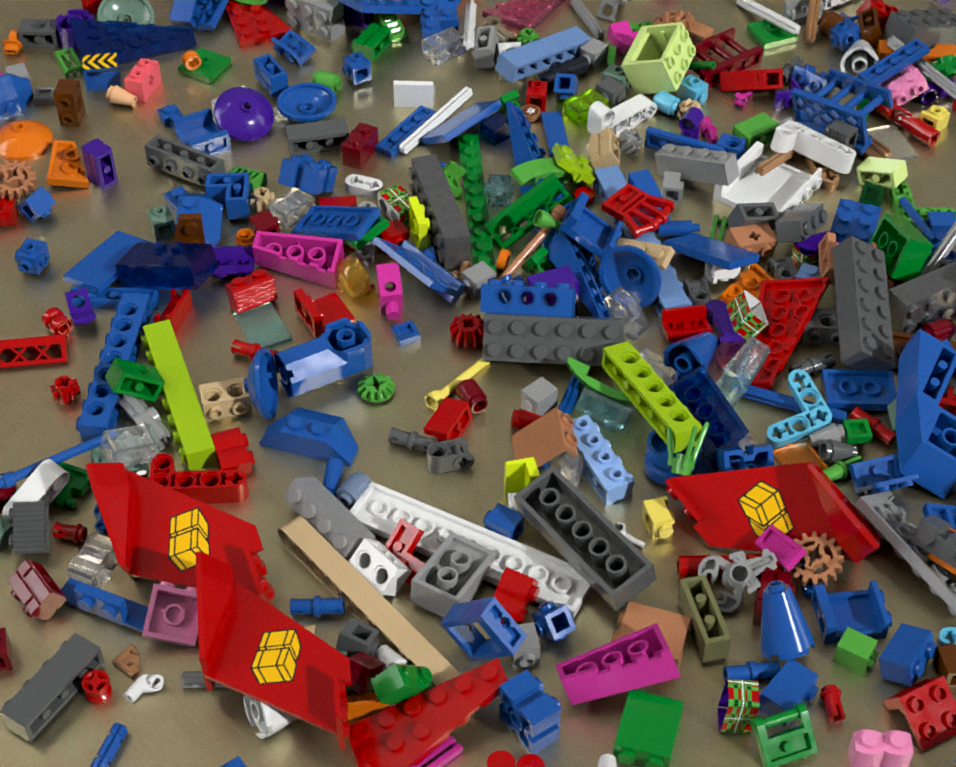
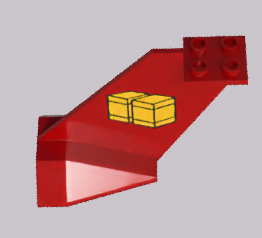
M815 461L675 476L665 481L668 485L666 490L674 500L679 498L684 504L682 509L691 520L695 518L699 521L693 527L709 546L762 552L754 542L772 524L792 540L795 538L800 541L803 540L802 533H805L808 537H812L813 531H816L817 537L827 533L828 541L835 538V547L841 546L842 553L840 555L844 556V561H853L855 564L880 547L879 541L882 538L877 534L876 530L867 520L860 516L857 508ZM826 549L825 554L829 555L830 559H833L831 553Z
M89 463L85 465L119 566L134 581L145 578L159 582H169L183 587L196 588V552L202 551L232 565L235 580L274 607L272 599L276 598L271 583L268 584L265 577L268 574L266 565L258 552L264 551L256 525L131 472L123 463Z
M202 551L196 552L199 660L207 691H213L215 683L221 684L337 735L339 749H345V738L350 737L347 714L348 701L346 696V686L351 685L350 659L235 580L232 565Z

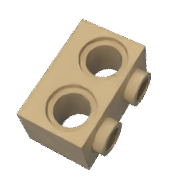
M246 377L198 385L205 421L252 413L249 392L246 393L244 389V379Z

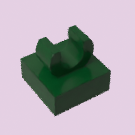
M866 181L859 202L881 207L887 187Z

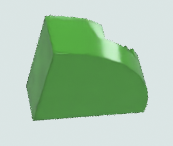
M616 46L608 48L607 65H615Z

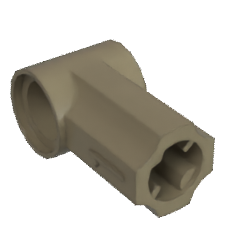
M491 15L485 18L484 26H495L499 43L516 42V36L501 25V19L498 16Z

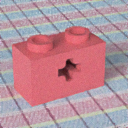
M140 58L124 79L125 90L137 96L138 102L145 103L162 81L159 62Z

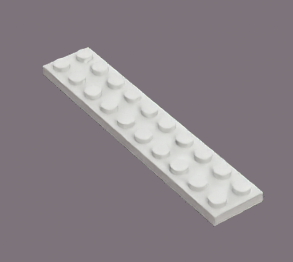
M372 481L350 509V512L367 529L386 539L390 538L400 518L418 527L424 533L414 551L428 557L435 553L451 532L490 549L497 554L484 578L485 581L498 586L506 567L530 576L539 582L538 587H540L538 597L534 602L543 604L553 601L554 603L567 604L573 618L592 588L566 561Z

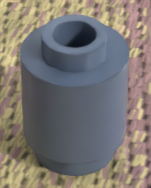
M362 472L351 474L336 491L337 499L346 508H352L371 483L369 477Z

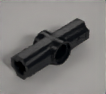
M584 56L564 64L555 62L548 71L533 77V81L548 82V88H551L555 84L556 73L579 76L589 71V64Z

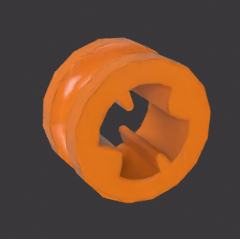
M188 51L182 56V63L188 70H195L200 67L202 60L195 51Z

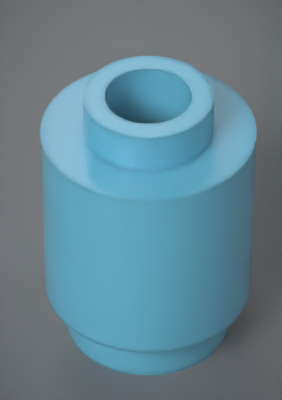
M660 91L653 98V102L657 104V110L669 116H678L677 112L680 110L678 104L682 102L680 98L665 91Z

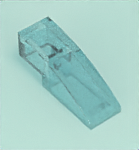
M751 336L723 368L722 377L708 392L711 401L730 412L756 377L771 350L770 347Z

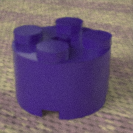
M71 9L67 11L68 14L62 16L61 13L57 16L55 22L59 41L63 49L71 47L74 50L82 49L84 51L92 49V45L97 40V31L92 14L90 15L84 9Z

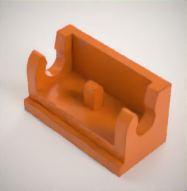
M375 692L347 696L349 723L358 722L389 708V704H381Z

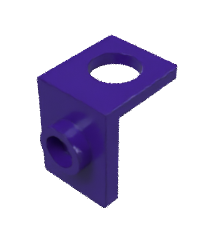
M794 77L790 78L789 90L776 92L773 107L775 110L794 107L792 99L793 87L802 90Z
M86 287L65 293L74 325L88 324L92 320L97 319ZM75 295H82L85 298V303L81 307H75L72 304V298Z

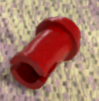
M57 522L53 530H58V533L52 532L53 538L73 540L76 544L85 542L88 535L87 527L79 523L75 526Z
M836 685L824 686L819 695L820 699L824 701L828 721H835V723L846 718L840 699L842 692Z

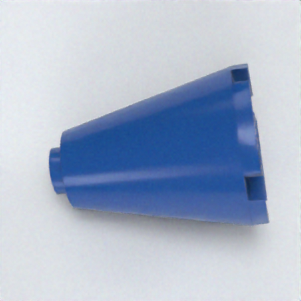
M702 332L671 343L663 351L664 361L662 365L666 374L676 383L682 382L685 383V386L696 384L704 376L718 349V339L711 332Z
M780 580L768 583V586L763 589L760 638L762 656L771 659V655H778L779 660H790L808 654V648L811 646L814 649L815 647L814 638L790 585L784 584Z

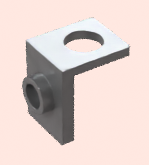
M601 0L597 17L615 21L618 6L624 7L625 3L621 0ZM606 5H611L613 8V12L609 16L603 14V8Z

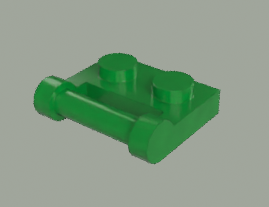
M803 702L794 704L791 709L764 718L758 716L750 719V726L755 734L763 767H777L818 753L808 709ZM795 719L798 720L799 726L767 736L766 729Z

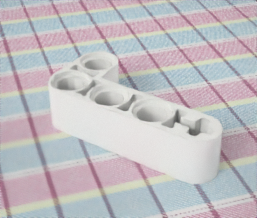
M638 94L612 109L602 102L596 101L590 106L588 111L587 131L593 135L609 127L616 136H619V133L625 129L630 130L653 117L657 111V104L642 94Z
M789 121L776 127L770 146L773 151L778 153H787L794 150L842 174L850 173L856 157V151L794 121Z

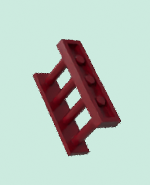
M730 28L694 44L696 54L691 62L698 60L715 61L710 57L714 53L723 58L724 61L720 63L715 61L716 67L714 69L691 70L699 75L700 80L709 84V89L720 84L719 72L751 70L760 66L763 48L758 45L747 50L734 41L735 28ZM731 47L739 54L732 56L724 49Z

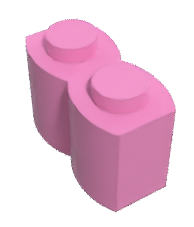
M868 729L858 730L853 733L848 749L850 767H909L914 753L911 734L899 730H891L884 733Z

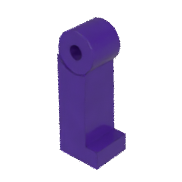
M711 300L707 304L706 319L712 324L718 337L719 346L717 353L719 358L741 355L744 339L734 331L727 305L721 300Z

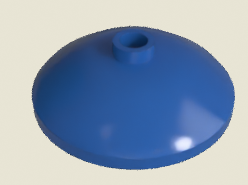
M309 82L292 85L283 90L277 98L279 112L292 121L302 123L315 122L326 118L335 110L337 105L334 91L319 83Z
M631 245L616 246L609 250L600 262L599 279L606 294L617 304L630 309H639L650 305L659 295L662 285L661 273L654 259L644 250Z
M260 348L249 365L247 378L244 379V389L246 393L249 392L250 400L258 413L265 419H273L278 406L277 372L270 350L268 348Z

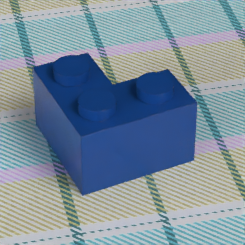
M427 9L419 14L423 51L442 50L441 39L459 38L457 9Z
M249 172L207 173L206 195L226 206L228 220L249 219L251 193Z

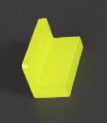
M534 457L504 463V495L506 498H508V493L520 492L540 476Z

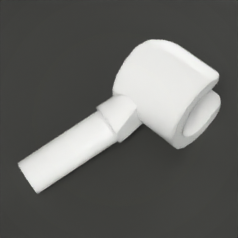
M615 523V527L631 543L642 549L644 548L646 543L626 533L624 523Z

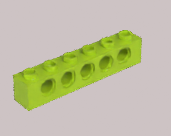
M629 341L603 348V369L666 445L667 427H671L674 453L687 450L692 428L696 425L698 429L693 446L695 447L702 430L701 423L693 417L688 408L680 402L675 393L664 383L663 379L655 373L651 365L640 355L639 351Z

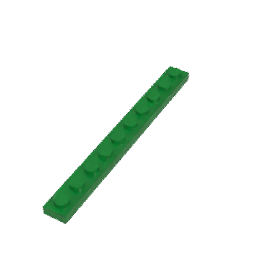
M478 134L458 135L461 167L466 171L462 176L468 230L470 233L472 264L474 266L484 261L496 272L491 233L484 225L489 221Z

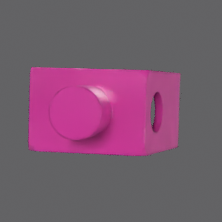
M399 263L376 265L380 312L382 315H387V318L390 320L398 319L403 312V292ZM392 283L393 287L386 288L385 285Z

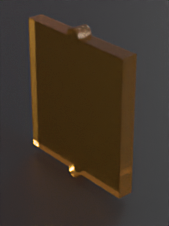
M807 440L792 445L787 444L786 447L773 451L774 459L778 465L815 461L822 470L828 468Z

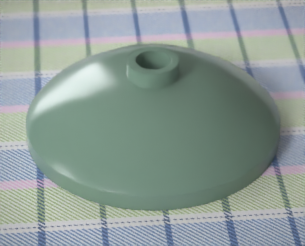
M103 0L97 12L98 24L102 32L110 39L119 43L138 42L147 37L154 26V10L148 0Z

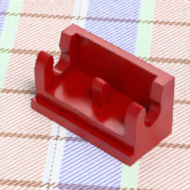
M174 286L171 290L170 302L161 316L159 313L155 315L154 323L170 319L176 335L193 307L190 288L184 287L181 296L177 293V288Z
M445 397L423 428L424 433L435 436L439 442L460 438L473 420L469 402Z

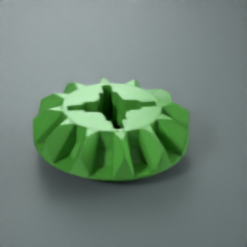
M382 372L378 375L373 373L370 376L363 375L362 380L358 381V394L368 402L378 403L386 401L395 391V384L391 380L390 375L384 376ZM374 384L379 386V391L373 386Z

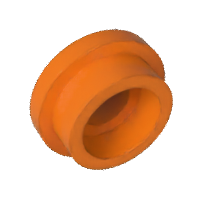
M249 228L240 229L235 236V243L238 246H252L255 233Z

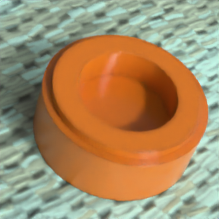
M502 248L497 259L496 269L506 270L511 256L510 250Z

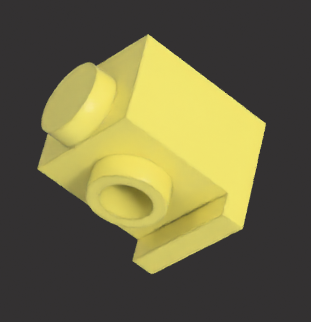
M932 105L926 111H921L919 119L927 124L933 122L932 127L941 131L948 125L950 113L945 107Z
M667 496L643 501L641 517L652 540L667 538L674 532L672 525L675 524V517L672 510H668L669 499Z

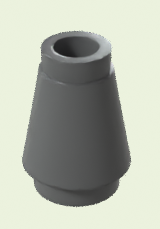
M832 439L822 441L819 446V457L826 463L846 461L856 457L858 453L855 445Z

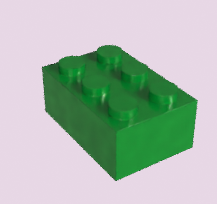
M885 212L869 244L872 242L877 243V248L884 251L886 273L889 277L903 282L915 279L920 275L922 267L930 256L933 244L907 219Z

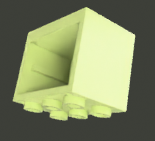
M683 22L641 26L621 66L636 95L659 93L660 91L677 92L696 54V49L690 40L689 33L685 29Z

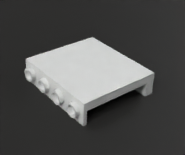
M757 141L737 160L740 176L729 186L715 184L713 199L732 208H735L738 203L774 202L780 217H782L805 200H808L815 189H819L823 180L821 178L822 168H819L813 175H810L782 163L764 176H760L755 173V170H757L756 166L769 157L763 155L764 144Z

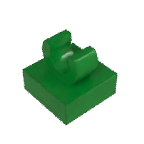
M516 89L498 99L502 104V108L498 109V112L504 109L507 115L506 102L508 100L521 108L520 104L516 101L520 96Z
M542 246L521 268L526 273L532 268L535 274L544 272L541 266L545 270L551 266V263L544 258L549 253L548 250Z
M867 419L843 420L842 426L846 434L847 444H860V446H863L865 443L872 442L873 435Z

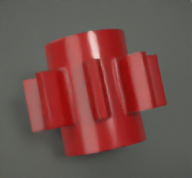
M69 376L58 377L55 379V385L50 386L54 402L59 401L63 405L75 402L76 395L81 394L77 379L72 380Z

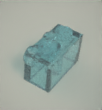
M584 388L574 410L583 413L582 416L588 414L593 423L595 420L603 422V428L615 432L616 429L625 430L634 409L593 390Z

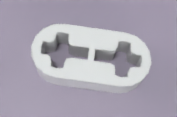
M351 174L345 179V188L348 193L375 199L378 198V192L383 190V183L375 178Z

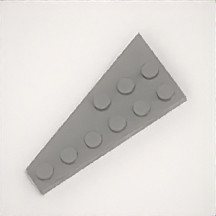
M887 491L860 497L854 503L859 509L858 513L860 516L870 521L876 527L877 534L892 544L894 552L912 566L913 573L930 585L931 592L936 597L942 598L948 605V610L956 617V583L951 582L949 579L951 572L929 559L928 555L930 552L910 541L917 526L905 520L907 513L902 507L894 505L892 502L895 498L893 494Z

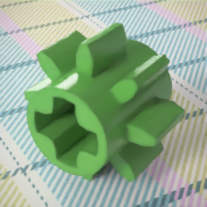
M524 28L521 30V33H517V42H521V46L539 40V33L535 34V30L532 28Z

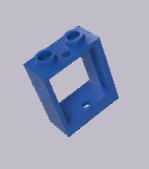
M495 597L454 604L440 623L472 662L513 656L527 636ZM478 622L491 638L485 639L473 623Z

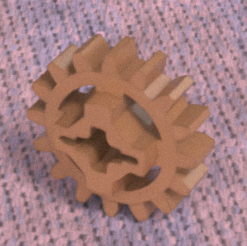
M682 10L666 11L661 17H656L653 20V25L683 22L685 29H691V26H694V17L690 12L685 13Z
M5 160V165L0 163L1 199L8 196L9 201H12L13 197H17L18 200H21L22 195L29 197L28 191L34 192V186H37L36 172L32 171V166L26 167L24 161L18 164L17 160H14L13 163Z
M813 531L812 537L802 533L803 540L793 539L807 552L800 560L805 569L802 570L797 563L788 571L794 573L795 581L802 578L804 587L809 582L813 583V587L818 585L819 582H822L826 587L828 586L827 580L829 578L833 581L837 580L835 572L842 573L843 570L840 564L844 563V556L840 555L842 553L841 546L835 547V538L828 541L827 533L817 537L816 531ZM826 549L831 553L833 559H830V556L825 554Z

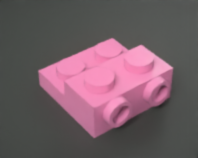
M912 64L878 85L891 90L892 100L899 106L929 90L925 77Z
M169 582L154 583L142 638L195 648L198 636L196 588L186 587V590L175 588L176 585Z

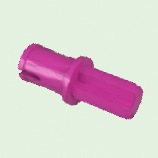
M704 116L700 123L701 135L708 143L716 145L719 140L717 129L712 125L711 119L708 116Z

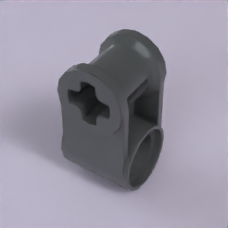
M791 256L774 260L773 258H767V273L775 280L795 279L797 270L794 267Z
M701 277L700 280L683 279L684 292L691 298L692 306L705 305L707 307L711 298V292L708 288L706 277Z
M461 437L430 443L427 447L426 455L427 470L433 474H441L470 468L475 460L474 456L469 453L468 440Z

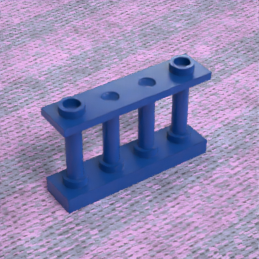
M832 68L828 70L831 81L818 92L811 93L824 98L834 88L841 89L832 98L827 99L836 103L849 93L856 96L844 105L852 109L862 100H870L866 106L858 110L866 113V115L880 104L889 108L894 106L891 90ZM853 117L859 123V119Z

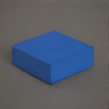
M412 320L391 326V332L399 346L421 340V334Z

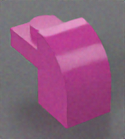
M625 20L610 24L606 36L611 46H616L617 52L626 56L639 31L632 32L628 21Z

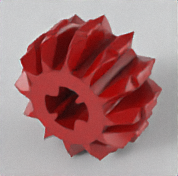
M461 313L460 317H454L453 322L449 326L452 343H456L457 348L464 346L466 350L468 347L476 350L477 345L483 346L484 319H481L480 315L473 316L472 313L469 315Z

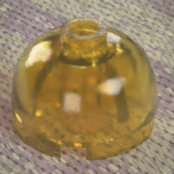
M354 253L339 263L336 271L338 281L335 283L341 293L346 291L351 297L362 298L377 290L374 283L370 282L368 273Z

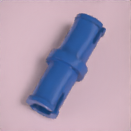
M314 596L311 599L291 598L290 614H314V617H320L321 614L344 615V597L321 598V596Z
M775 660L763 663L747 661L744 665L724 666L723 679L724 682H726V679L750 681L774 678L780 671V665Z

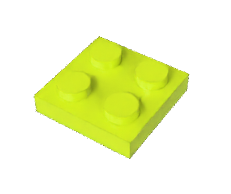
M417 196L408 197L410 232L415 246L423 251L431 247V239L428 231L431 230L429 218H425L424 205L419 203Z

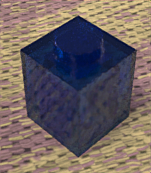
M497 111L480 121V138L492 146L511 137L508 118Z

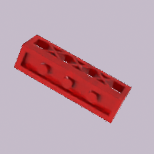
M63 334L0 340V355L4 351L10 350L17 354L12 362L5 363L0 358V368L68 362V336ZM61 346L62 358H51L46 352L50 347ZM36 348L41 352L35 360L31 361L23 356L27 349ZM43 355L48 358L40 360ZM20 357L24 360V361L17 362V360H18Z

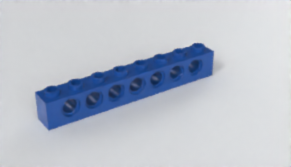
M123 293L120 302L116 304V315L112 317L110 332L105 336V347L101 349L99 355L100 362L94 368L93 382H90L88 385V396L86 400H83L81 417H78L76 420V430L80 432L81 440L84 442L113 429L115 430L121 411L119 401H121L124 394L113 392L105 375L115 357L132 362L137 361L142 346L140 336L144 335L143 326L149 324L153 311L150 294Z

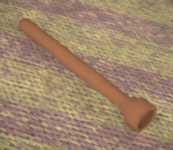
M557 204L551 210V216L553 219L562 222L567 210ZM553 228L541 229L498 279L508 274L512 276Z

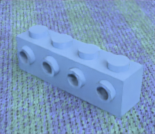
M588 414L573 419L574 435L578 440V455L573 457V459L604 506L606 507L631 498L633 486L635 485L634 478L623 467L621 458L614 454L608 439L603 438L597 423H593Z

